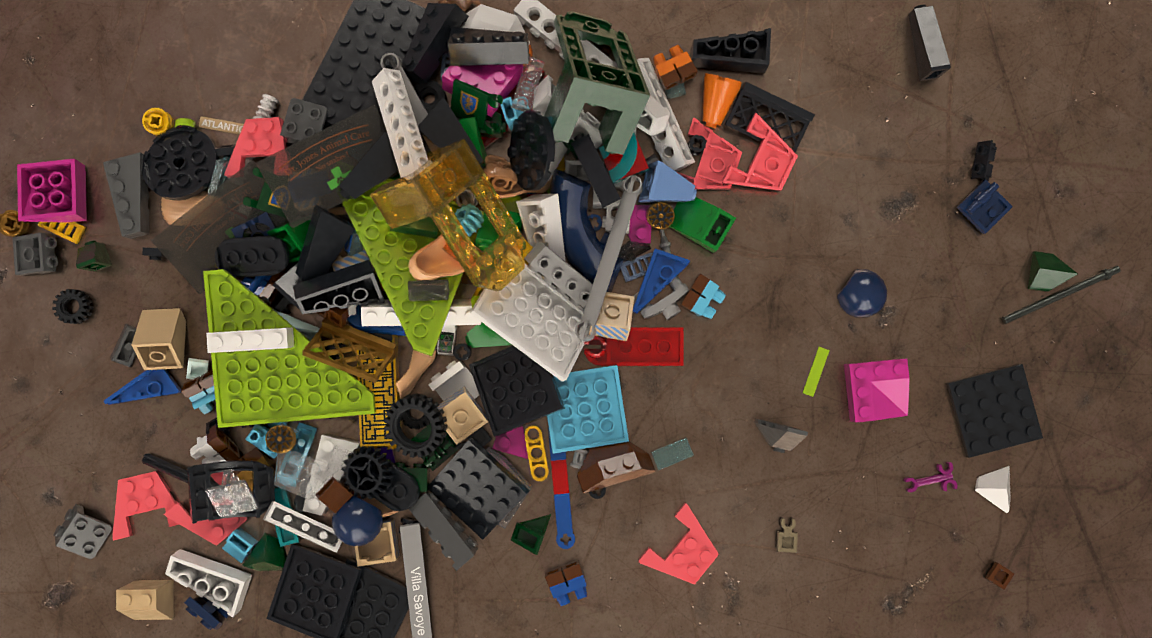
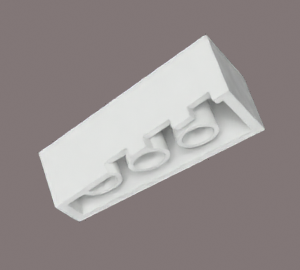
M328 433L321 435L303 511L317 515H323L328 511L329 508L315 494L332 477L341 483L344 481L345 478H341L345 474L341 469L346 466L343 461L349 459L347 455L353 453L354 449L361 448L360 441Z

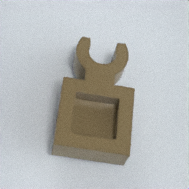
M781 518L780 525L783 531H777L776 551L797 553L798 533L792 532L796 526V521L794 518H791V524L786 526L785 519Z

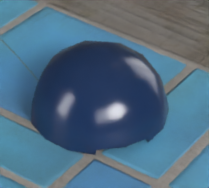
M857 269L838 293L837 299L841 308L847 314L856 318H867L877 314L883 308L887 300V288L883 279L877 273L868 269Z
M352 496L332 516V527L337 538L351 546H362L373 541L380 533L383 524L382 511L356 496Z

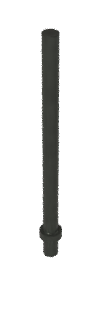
M1117 265L1110 269L1105 268L1099 274L1002 317V321L1004 324L1012 322L1104 279L1109 280L1111 276L1121 272Z

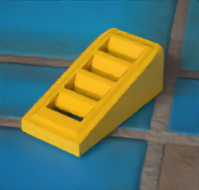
M58 222L38 223L39 227L75 244H78L86 229L85 226L77 222H60L57 229L55 227ZM69 223L65 233H63L66 224ZM74 226H75V227H77V228H76V230H75L73 236L71 237L70 234H71V232H72V230H73V228H74Z

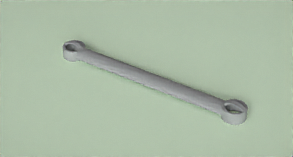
M387 53L381 58L382 69L386 68L385 64L388 59L393 69L401 72L418 126L428 113L403 70L402 61L399 56ZM392 57H395V58H396V60H397V66H396L394 60L392 59ZM423 136L456 196L457 205L462 207L460 202L461 195L465 197L468 204L476 205V194L469 189L456 164ZM466 192L472 195V202Z
M636 175L628 176L623 182L624 191L581 321L575 327L576 335L585 342L591 341L596 335L595 325L637 197L643 191L642 181ZM634 182H639V188L636 191H632ZM588 325H591L593 328L592 333L585 337L586 328Z

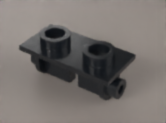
M993 140L977 143L971 179L989 181V178H992L993 165L989 164V161H994L997 150Z

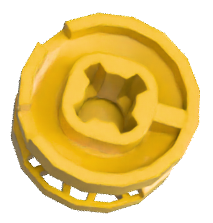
M151 108L143 115L142 124L144 129L155 136L174 128L172 116L163 109Z

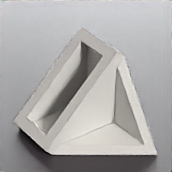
M1009 466L979 476L975 486L976 492L1006 513L1010 510L1011 501Z

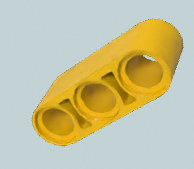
M532 424L525 430L530 471L534 480L543 481L549 474L543 432L538 425ZM532 428L537 429L539 432V436L535 439L530 438L528 435V431ZM540 448L542 456L534 457L531 453L532 449ZM543 467L546 471L545 475L537 476L535 469Z

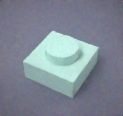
M189 358L186 379H194L207 373L209 360Z

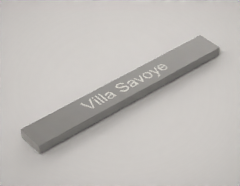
M417 522L399 525L412 638H432L420 524Z

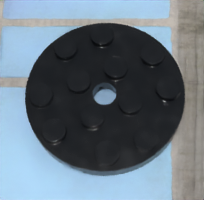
M533 110L523 112L518 117V120L513 122L510 146L507 149L511 169L517 175V184L527 191L540 190L545 186L551 176L549 171L550 163L554 162L555 140L551 124L546 116L540 114V111Z
M192 127L171 128L165 133L158 135L153 140L154 143L150 149L144 153L142 174L146 184L157 195L168 200H186L203 192L213 181L219 165V156L216 154V146L205 133ZM185 160L181 168L177 167L178 161Z

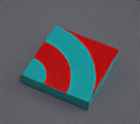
M633 133L623 155L610 154L605 151L604 146L599 147L613 184L625 180L628 176L637 175L649 170L635 133Z

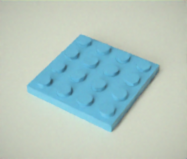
M617 365L570 372L567 380L563 382L553 375L565 409L547 416L553 454L629 442Z

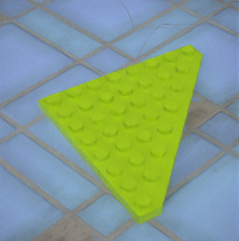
M337 161L334 167L339 166L343 174L354 168V166L341 161ZM331 174L330 179L332 180L335 178L333 174ZM340 176V178H337V179H338V180H337V183H339V181H340V183H341L342 180H340V179H344V178H342L341 176ZM389 178L354 200L351 198L347 200L339 193L340 189L338 187L335 188L413 350L433 356L463 273L437 278L426 283L417 281L410 274L409 261L418 250L434 241L435 238L390 231V225L386 222L388 212H392L394 205L437 195ZM444 198L438 237L447 227L451 228L449 221L452 218V214L461 208L455 201ZM476 232L472 233L470 237L466 236L463 238L459 236L467 245L470 253L476 240Z
M225 269L203 271L209 333L293 328L294 347L211 353L218 428L376 413L375 397L371 390L350 373L303 356V350L310 340ZM319 347L311 349L315 353L322 352Z

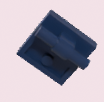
M987 180L982 181L957 206L959 211L982 234H986L1013 207L997 191L999 185L995 182L990 184Z
M204 596L202 598L207 602L204 606L192 597H189L184 602L188 606L186 610L192 616L197 617L199 615L202 618L200 623L210 630L212 628L218 630L222 625L213 616L216 610L226 619L230 616L221 607L217 608L212 605L213 602Z

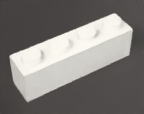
M293 328L206 333L208 353L294 347Z
M275 501L271 502L263 518L267 522L336 553L342 543L337 538L333 528Z

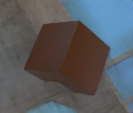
M334 477L315 494L335 514L353 496L348 488Z

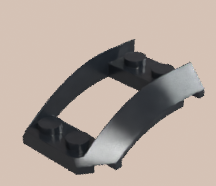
M222 461L187 467L190 499L189 511L193 524L207 519L210 521L232 517L260 518V515L268 510L271 502L275 501L273 468L260 462ZM228 471H252L254 503L212 505L210 474Z

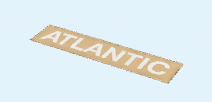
M202 116L199 122V128L239 135L244 125Z

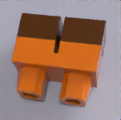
M679 45L669 49L672 58L667 61L663 53L653 57L655 72L663 91H667L679 85V83L681 84L696 77L698 72L687 51L683 52Z

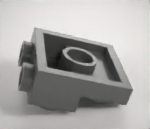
M35 233L12 237L15 275L22 276L56 272L58 259L55 257L54 248L57 246V241L53 234Z

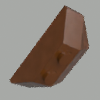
M629 441L590 449L577 474V478L584 494L655 473L656 470L649 453Z

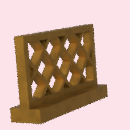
M324 318L322 327L304 348L302 355L376 383L387 365L395 359L397 344L348 325L340 328L328 321V318ZM321 336L327 337L330 340L322 341ZM338 343L345 344L347 347L340 348ZM334 344L336 349L326 351L324 346ZM318 347L322 350V352L317 353L311 351V349ZM356 350H360L366 353L358 355ZM352 351L354 356L344 358L342 353ZM336 354L340 357V359L336 360L329 358V356ZM374 357H379L384 360L376 362ZM370 358L372 363L362 364L361 360ZM357 361L358 366L351 367L347 363ZM375 368L376 373L372 375L365 370Z

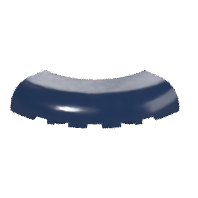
M555 169L549 194L558 193L565 257L573 268L593 284L605 245H602L597 239L591 221L588 219V195L591 183ZM619 256L617 258L611 276V280L607 289V292L610 293L613 290L617 276L624 261V259Z

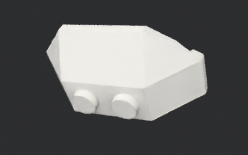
M482 4L466 13L469 17L466 23L462 22L459 27L525 33L517 15Z

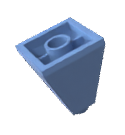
M661 161L648 164L649 170L645 172L643 191L639 196L638 202H688L695 199L697 189H695V185Z

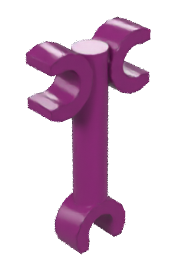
M946 462V470L942 469L941 464H937L936 468L941 473L938 475L920 479L904 478V482H912V487L907 488L906 491L914 492L920 486L941 482V489L943 491H948V483L952 484L953 489H957L958 485L953 480L952 474L953 464Z

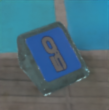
M353 231L344 245V251L349 256L363 251L359 236L355 231Z

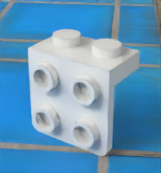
M454 360L446 366L447 371L442 375L440 372L431 378L432 382L428 384L433 391L436 390L443 401L464 386L474 399L479 396L473 375L462 361L456 362Z

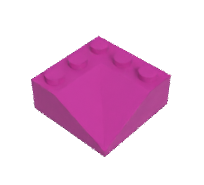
M523 64L449 66L442 75V89L452 94L453 82L455 79H458L487 93L501 95L505 99L522 78ZM488 104L487 115L492 117L498 108H493Z
M76 159L17 164L18 221H87L86 171L84 164Z
M907 359L844 364L849 418L851 422L876 421L908 416L909 369Z

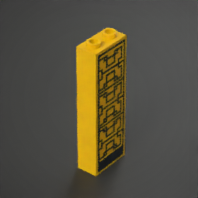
M369 333L397 344L395 359L387 365L376 383L358 377V380L374 393L376 408L375 414L359 415L360 447L366 446L368 448L369 446H374L375 449L378 446L388 447L387 449H396V444L390 445V442L393 441L392 438H386V434L389 431H384V426L387 425V423H384V419L388 417L386 413L390 410V407L400 400L396 382L400 380L398 335ZM356 350L358 355L366 353L360 350ZM374 357L376 362L384 360L379 357ZM370 358L361 360L363 365L372 363ZM375 368L365 370L372 375L376 373Z

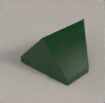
M1033 251L1028 289L1048 292L1078 275V273L1054 254Z
M551 514L520 523L517 522L511 541L538 555Z
M264 533L242 565L257 571H282L287 555L284 547H280L278 537Z

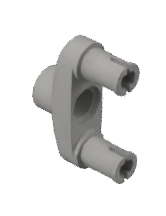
M678 276L669 283L673 293L654 305L649 302L641 310L640 313L644 319L663 313L665 318L669 320L681 312L677 302L687 294L689 289L685 283L681 282ZM639 292L634 295L635 302Z

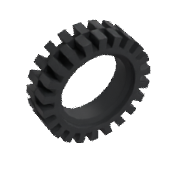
M418 394L407 395L390 407V410L386 413L388 417L384 419V423H387L384 426V431H389L386 434V438H392L393 440L390 442V445L396 444L397 448L395 450L397 452L403 450L402 455L407 456L410 453L412 458L417 455L418 458L433 452L444 441L443 439L447 434L444 431L448 429V425L444 424L447 418L446 416L442 417L444 410H438L439 404L437 402L435 404L431 403L433 399L430 397L425 399L426 395L422 394L419 397ZM416 409L428 417L432 429L428 440L415 442L405 436L400 425L401 416L404 411Z

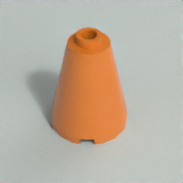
M705 73L702 121L706 122L705 126L716 128L717 125L721 126L741 88L742 82Z

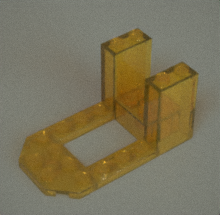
M465 139L427 153L428 161L412 174L383 184L370 194L391 229L431 217L472 284L476 287L500 291L525 268V260L522 259L523 250L526 247V241ZM468 187L499 235L480 254L449 206V203Z

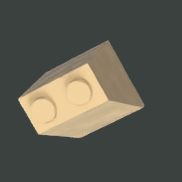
M181 308L142 310L132 341V347L144 370L183 368L186 319Z
M135 580L117 589L116 610L133 620L174 619V580Z

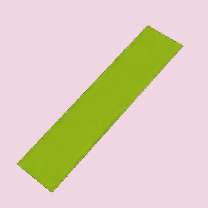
M818 347L803 394L814 396L830 350Z

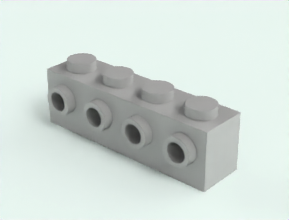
M539 240L524 258L529 263L527 267L535 274L540 272L543 275L541 278L549 285L551 283L557 286L555 289L561 295L567 294L570 296L568 300L576 307L580 304L585 308L593 284Z

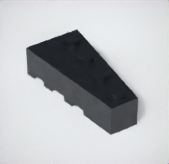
M370 260L293 285L295 300L302 314L329 311V308L334 307L344 309L348 308V305L360 304V306H366L370 302L385 303Z

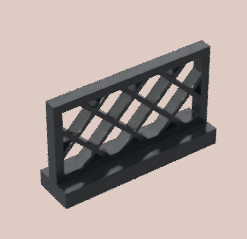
M743 82L725 125L762 142L761 138L740 127L745 126L747 129L750 121L747 122L744 111L754 108L755 113L759 115L757 106L764 104L767 106L769 114L761 118L771 117L774 126L771 129H775L776 134L780 138L778 128L787 124L791 135L781 139L785 140L792 137L794 143L792 150L796 152L815 114L757 86ZM743 95L751 99V107L742 109L740 102ZM741 113L744 124L739 126L732 124L733 116ZM783 113L786 122L777 125L774 115ZM799 121L804 123L799 132H793L792 122Z

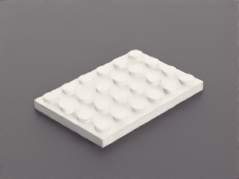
M508 250L502 256L470 314L563 382L567 380L585 343L575 333V327L581 321L584 309L581 306L576 307L568 300L569 297L567 295H561L554 285L546 283L541 278V275L531 271L527 264ZM590 325L586 328L585 337L589 336Z

